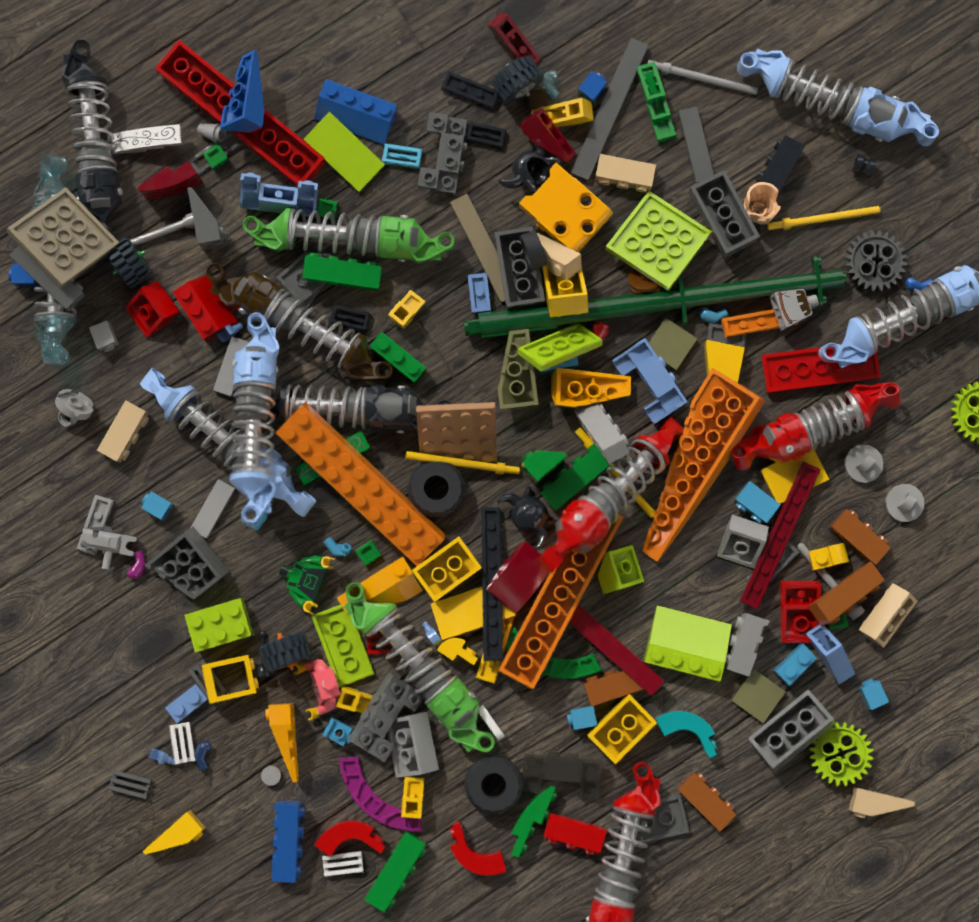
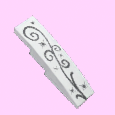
M180 124L114 133L112 141L108 143L114 147V154L147 152L148 149H162L164 146L182 145Z

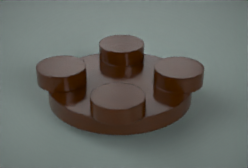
M636 269L628 274V284L631 287L632 294L639 295L642 292L651 291L657 293L661 291L660 285Z

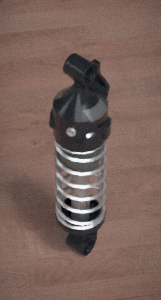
M80 39L73 44L68 55H63L64 67L61 74L62 81L65 84V91L69 95L80 97V99L71 100L67 105L71 108H81L82 113L73 114L69 118L72 122H83V127L73 129L71 134L74 136H85L84 141L75 143L72 146L79 151L77 158L74 160L79 167V171L76 173L77 199L113 235V232L105 223L121 206V195L123 192L120 188L118 171L115 169L117 163L112 158L115 149L108 144L114 136L107 130L111 126L112 121L105 116L109 112L110 107L103 102L108 97V92L106 91L108 88L107 80L86 65L91 57V49L86 40ZM80 48L87 50L83 54L77 52ZM105 94L101 100L95 98L96 95ZM96 105H104L106 111L98 114ZM98 119H106L108 121L107 126L99 128ZM105 132L109 134L110 138L107 141L100 139V133Z

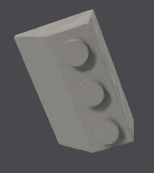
M427 712L397 717L387 732L389 742L395 745L391 755L396 778L421 775L439 770Z

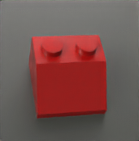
M158 281L142 287L125 307L146 338L170 323L180 312Z

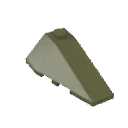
M529 329L509 332L498 386L500 410L538 408L534 366L518 354L519 347L530 343Z

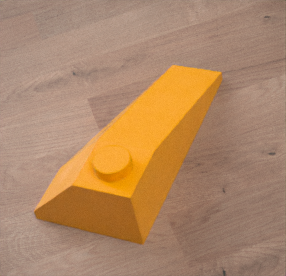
M557 368L551 374V395L555 406L571 408L627 397L631 395V377Z
M403 557L361 582L365 588L366 601L370 603L404 602L423 591ZM355 586L351 588V594L353 596H359V587ZM346 592L337 597L342 607L348 603Z
M294 703L268 705L266 721L270 722V727L292 781L298 782Z

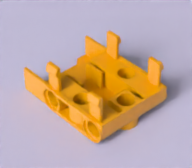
M557 163L550 169V177L533 196H525L519 203V208L536 222L538 228L549 234L559 244L578 253L613 214L607 205ZM584 198L589 199L591 204L584 206L581 204V200ZM584 225H589L592 227L593 230L589 233H586L583 231L582 227ZM562 226L565 228V233L558 234L555 229Z

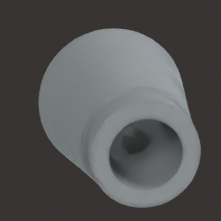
M201 123L197 128L199 135L216 143L224 141L227 135V130L220 129V124Z

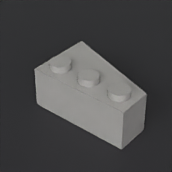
M747 613L737 617L735 622L737 630L736 634H732L729 646H731V650L726 655L725 669L750 676L757 657L759 643H762L764 627L768 626L769 620Z

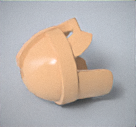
M759 182L749 188L743 206L751 221L765 225L779 212L781 206H777L776 202L778 189L774 185Z

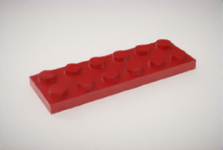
M821 347L761 355L766 393L880 379L881 374L877 352L868 357L865 362L849 364L843 368H840L838 363L822 361L818 354ZM830 348L826 349L828 357L833 356V351Z

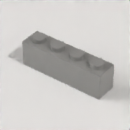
M594 403L574 409L579 423L608 464L629 453L626 446L629 444L624 434L620 435L619 427L617 424H614L611 416L606 413L602 404Z

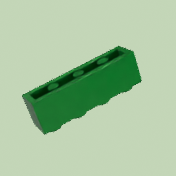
M309 253V255L304 257L302 281L377 291L379 289L382 266H377L376 262L367 261L366 264L358 263L356 259L342 261L337 256L322 258L317 253Z
M592 444L586 450L588 453L583 458L580 455L571 462L573 466L567 470L565 467L557 474L559 477L554 482L550 480L542 487L544 491L541 494L555 510L563 506L612 464H608L595 444Z
M406 831L364 900L382 912H385L387 908L391 909L396 901L393 898L396 892L401 893L406 885L404 879L407 874L411 876L416 869L415 861L418 857L422 859L427 850L424 847L426 842L411 832Z

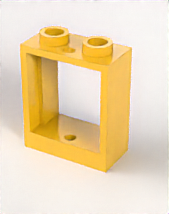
M248 655L201 665L209 704L254 694L256 689L259 688L257 678L252 675V670L255 669L254 662ZM244 661L249 690L217 697L211 668Z

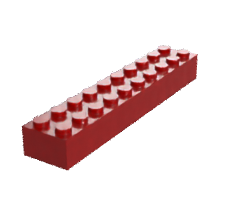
M178 40L158 63L155 70L159 76L217 123L221 124L224 106L229 105L231 99L229 92L230 89L234 88L235 84L182 41ZM264 109V122L261 128L250 133L228 131L297 188L299 181H312L326 164L324 156L266 109Z

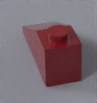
M500 13L487 24L497 40L515 59L531 56L535 63L541 59L508 14Z
M543 108L526 117L520 124L523 134L530 141L562 160L569 162L576 153Z

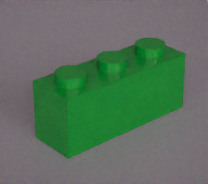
M383 332L370 345V349L388 362L414 385L427 371L423 364Z

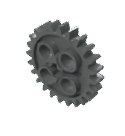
M871 230L869 236L864 232L862 239L857 236L855 238L856 243H850L853 249L848 248L846 250L850 255L844 258L849 261L845 267L851 269L847 272V275L853 274L851 281L857 279V287L863 284V290L870 287L871 292L875 291L876 287L881 292L883 286L886 290L890 289V284L895 286L897 284L896 280L900 281L902 279L899 274L906 272L902 267L907 265L906 262L902 261L907 255L901 254L905 248L898 247L901 241L895 243V236L889 239L888 232L881 236V230L876 235ZM876 245L879 246V250H878V252H877V256H876ZM863 247H869L871 255L865 254ZM882 249H887L890 252V257H885ZM875 257H876V261L879 262V263L876 265V267H875V261H872ZM862 265L869 268L870 272L868 274L862 272ZM880 268H886L888 276L882 275Z

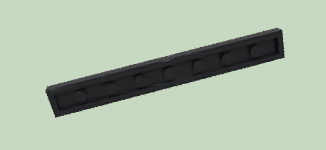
M481 507L484 662L503 661L502 603L486 590L501 567L500 507Z

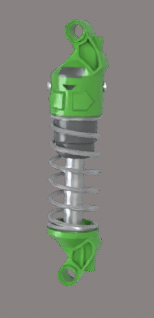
M286 208L268 225L263 224L254 216H248L243 221L244 230L255 238V246L268 247L276 252L292 250L295 246L296 237L304 238V251L307 250L308 238L318 239L319 253L322 251L323 240H333V253H336L338 241H346L348 255L352 249L358 250L363 256L365 253H376V256L380 258L398 259L399 262L412 260L420 264L429 260L441 261V255L451 251L455 246L452 234L443 232L431 239L426 235L415 218H408L407 215H401L400 217L380 216L378 219L375 215H372L369 219L362 218L360 214H357L354 219L349 221L347 214L342 213L337 225H335V219L331 212L325 215L321 224L320 216L314 210L310 214L307 223L302 209L296 212L295 209ZM300 213L302 215L303 223L297 222ZM314 215H316L317 224L311 223ZM329 215L332 225H326ZM343 217H345L346 226H341ZM251 222H257L255 230L248 229V225ZM443 238H450L452 242L449 246L445 247L441 245V240Z
M359 582L349 584L346 588L348 603L343 608L351 616L354 628L361 630L369 637L378 631L383 634V637L377 642L376 648H380L390 642L393 647L387 653L386 659H391L398 654L403 657L395 670H402L408 665L412 668L405 682L413 681L415 683V693L423 695L426 699V706L436 716L439 723L447 729L452 740L461 743L468 752L473 748L483 752L492 750L495 744L494 736L489 732L477 729L479 701L475 694L465 686L459 677H452V670H446L442 665V659L435 660L433 657H429L433 651L432 647L420 653L416 650L423 641V636L416 637L410 642L406 637L413 630V625H408L401 630L397 628V625L403 619V614L400 613L392 617L398 612V608H396L397 606L394 603L367 602L364 586ZM353 586H357L360 589V594L357 597L351 594ZM488 737L491 740V745L488 747L483 746L481 739Z

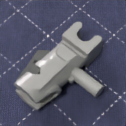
M109 526L83 528L80 545L88 547L93 551L102 550V553H104L102 568L109 570L112 553L134 555L133 551L126 549V543L129 541L135 542L137 537L113 533Z

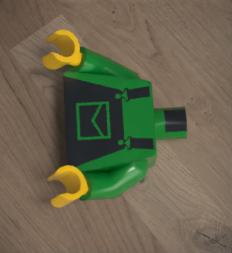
M316 555L304 557L300 562L296 561L293 568L282 565L279 572L280 576L289 579L286 587L289 588L288 593L294 602L311 615L314 614L310 611L311 607H318L313 602L317 598L327 570L333 569V567L329 566V561L335 560L332 557Z

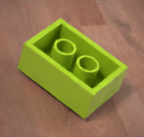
M244 598L184 615L195 652H201L254 636Z

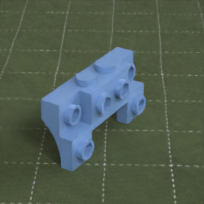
M241 173L240 208L282 213L286 208L295 209L296 212L302 209L305 217H310L314 210L317 211L318 183L299 181L298 188L261 183V176L254 173Z
M646 338L612 360L622 376L635 369L655 398L654 402L643 408L653 424H656L687 403V400L675 384L677 382L675 376L671 372H667L665 361L661 356L658 357Z

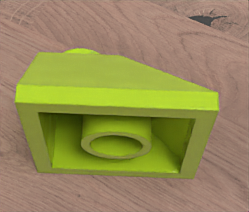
M633 545L605 554L598 574L603 594L644 582Z

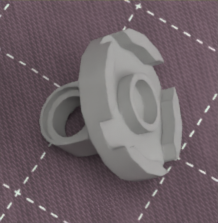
M72 389L61 390L55 399L56 407L60 410L58 420L65 427L75 424L78 420L88 419L94 410L92 409L93 402L81 392L78 395L71 393ZM65 415L70 417V422L66 420Z
M869 445L854 447L847 453L844 460L846 474L850 479L858 483L874 481L883 470L882 455L877 449Z
M900 484L893 487L885 498L887 513L899 522H910L917 519L924 509L922 493L910 484Z

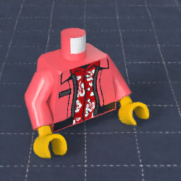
M320 659L294 663L295 665L293 666L298 668V671L294 672L295 675L306 670L308 671L318 703V707L305 711L306 713L311 712V718L308 720L318 719L321 715L334 710L340 696V691L333 669Z

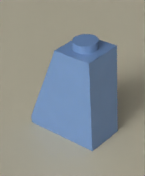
M818 625L806 633L826 669L839 685L855 675L843 646L824 625Z

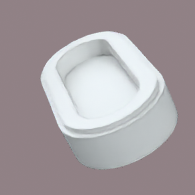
M483 705L480 706L478 713L498 740L503 739L505 735L486 708Z

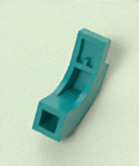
M680 710L665 712L654 717L663 736L681 729L690 730L699 738L708 758L717 755L715 752L717 746L714 740H709L708 738L714 735L715 732L701 717Z

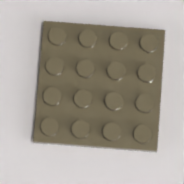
M66 187L9 226L6 231L60 288L119 244L115 237Z

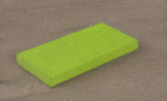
M330 112L303 139L324 156L326 162L358 192L385 165Z
M577 323L519 347L518 354L538 370L544 371L602 346L603 340Z
M341 604L311 616L329 665L334 671L338 688L375 674L358 629L354 628L351 616L346 614Z

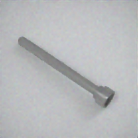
M189 213L179 222L130 239V241L136 246L185 227L193 229L195 228L193 215Z
M803 543L798 544V550L810 563L808 548ZM824 568L816 570L831 589L837 585ZM855 603L852 605L853 609L848 615L852 620H855L865 610L861 605L858 606Z

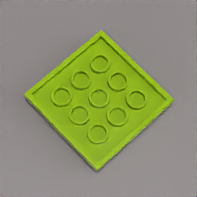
M648 191L606 245L605 250L669 291L709 238L712 231Z

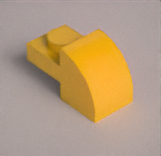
M410 290L390 311L387 317L404 329L425 304V300Z
M844 543L808 552L812 571L849 562Z
M460 638L448 639L437 649V651L451 660H454L458 654L474 665L478 659L475 657L477 654L469 647L466 649L462 648L466 641Z
M342 687L336 706L353 712L363 713L371 702L373 695L358 691L357 689Z
M405 776L401 817L421 818L424 778Z

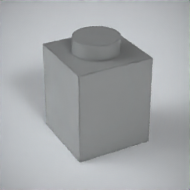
M108 321L89 327L98 350L109 352L115 349L114 346L119 345L112 325Z

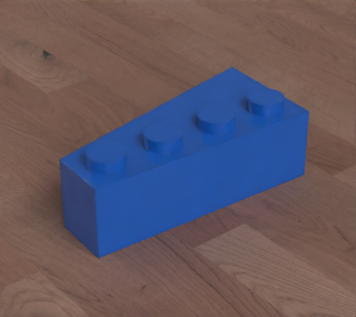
M279 800L274 806V811H278V814H276L274 819V828L277 830V833L274 834L273 839L275 854H273L272 881L295 883L297 878L301 877V866H298L299 858H302L303 846L299 845L300 838L304 836V826H301V818L305 817V806H302V801Z

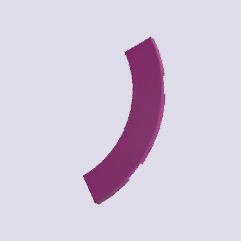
M359 757L339 758L342 777L347 789L364 812L378 822L399 830L422 831L421 818L401 817L402 809L386 803L372 791L363 776Z

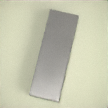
M231 337L213 391L232 397L234 392L232 360L234 359V354L250 342Z
M218 479L191 528L194 526L198 533L207 539L234 493L235 488Z
M95 495L84 528L106 527L114 500ZM80 537L77 550L96 555L98 550L93 551L88 547L80 545Z

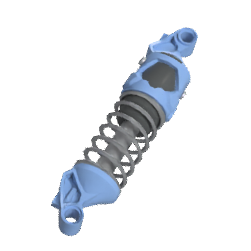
M757 49L756 52H747L741 56L737 65V71L742 76L746 77L759 73L771 97L779 98L784 87L782 97L784 102L790 98L793 91L796 92L794 98L795 106L802 102L805 95L808 96L806 101L807 111L814 106L817 100L819 101L817 108L819 115L824 113L828 105H831L829 110L830 119L838 116L841 118V123L851 127L853 132L861 135L869 134L876 137L875 140L882 142L884 140L890 142L902 135L914 133L920 145L929 146L939 134L937 125L930 120L931 116L922 113L914 102L904 103L899 101V97L886 96L882 94L881 90L871 86L869 88L860 87L857 89L853 88V83H850L848 87L843 86L840 88L841 78L837 80L833 89L828 88L830 74L825 76L820 85L816 83L818 69L813 72L810 80L804 78L807 69L806 65L802 66L798 76L792 73L795 60H790L782 51L765 52Z

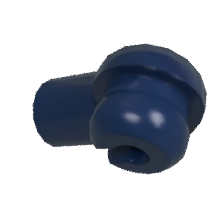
M208 741L199 743L194 753L200 771L209 767L205 756L212 747Z

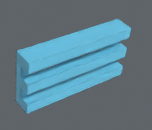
M385 144L382 162L389 165L420 169L422 149ZM388 149L408 153H415L417 154V157L397 153H390L388 152ZM387 157L416 161V163L387 159Z

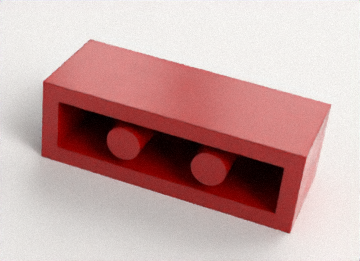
M549 812L543 836L547 838L546 841L558 844V841L566 843L565 846L568 848H584L585 853L595 855L596 852L601 853L607 830L600 826Z

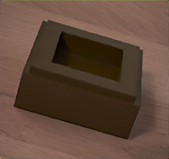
M546 89L529 92L530 95L527 96L529 111L548 106Z

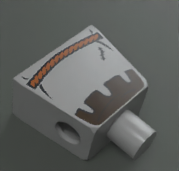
M804 289L775 292L769 297L781 331L811 316V308L819 304L817 296L807 297Z

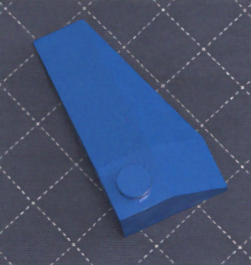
M255 50L243 55L235 75L237 79L236 85L229 92L231 96L229 105H225L222 112L220 129L250 133L261 128L263 125L264 103L258 53Z

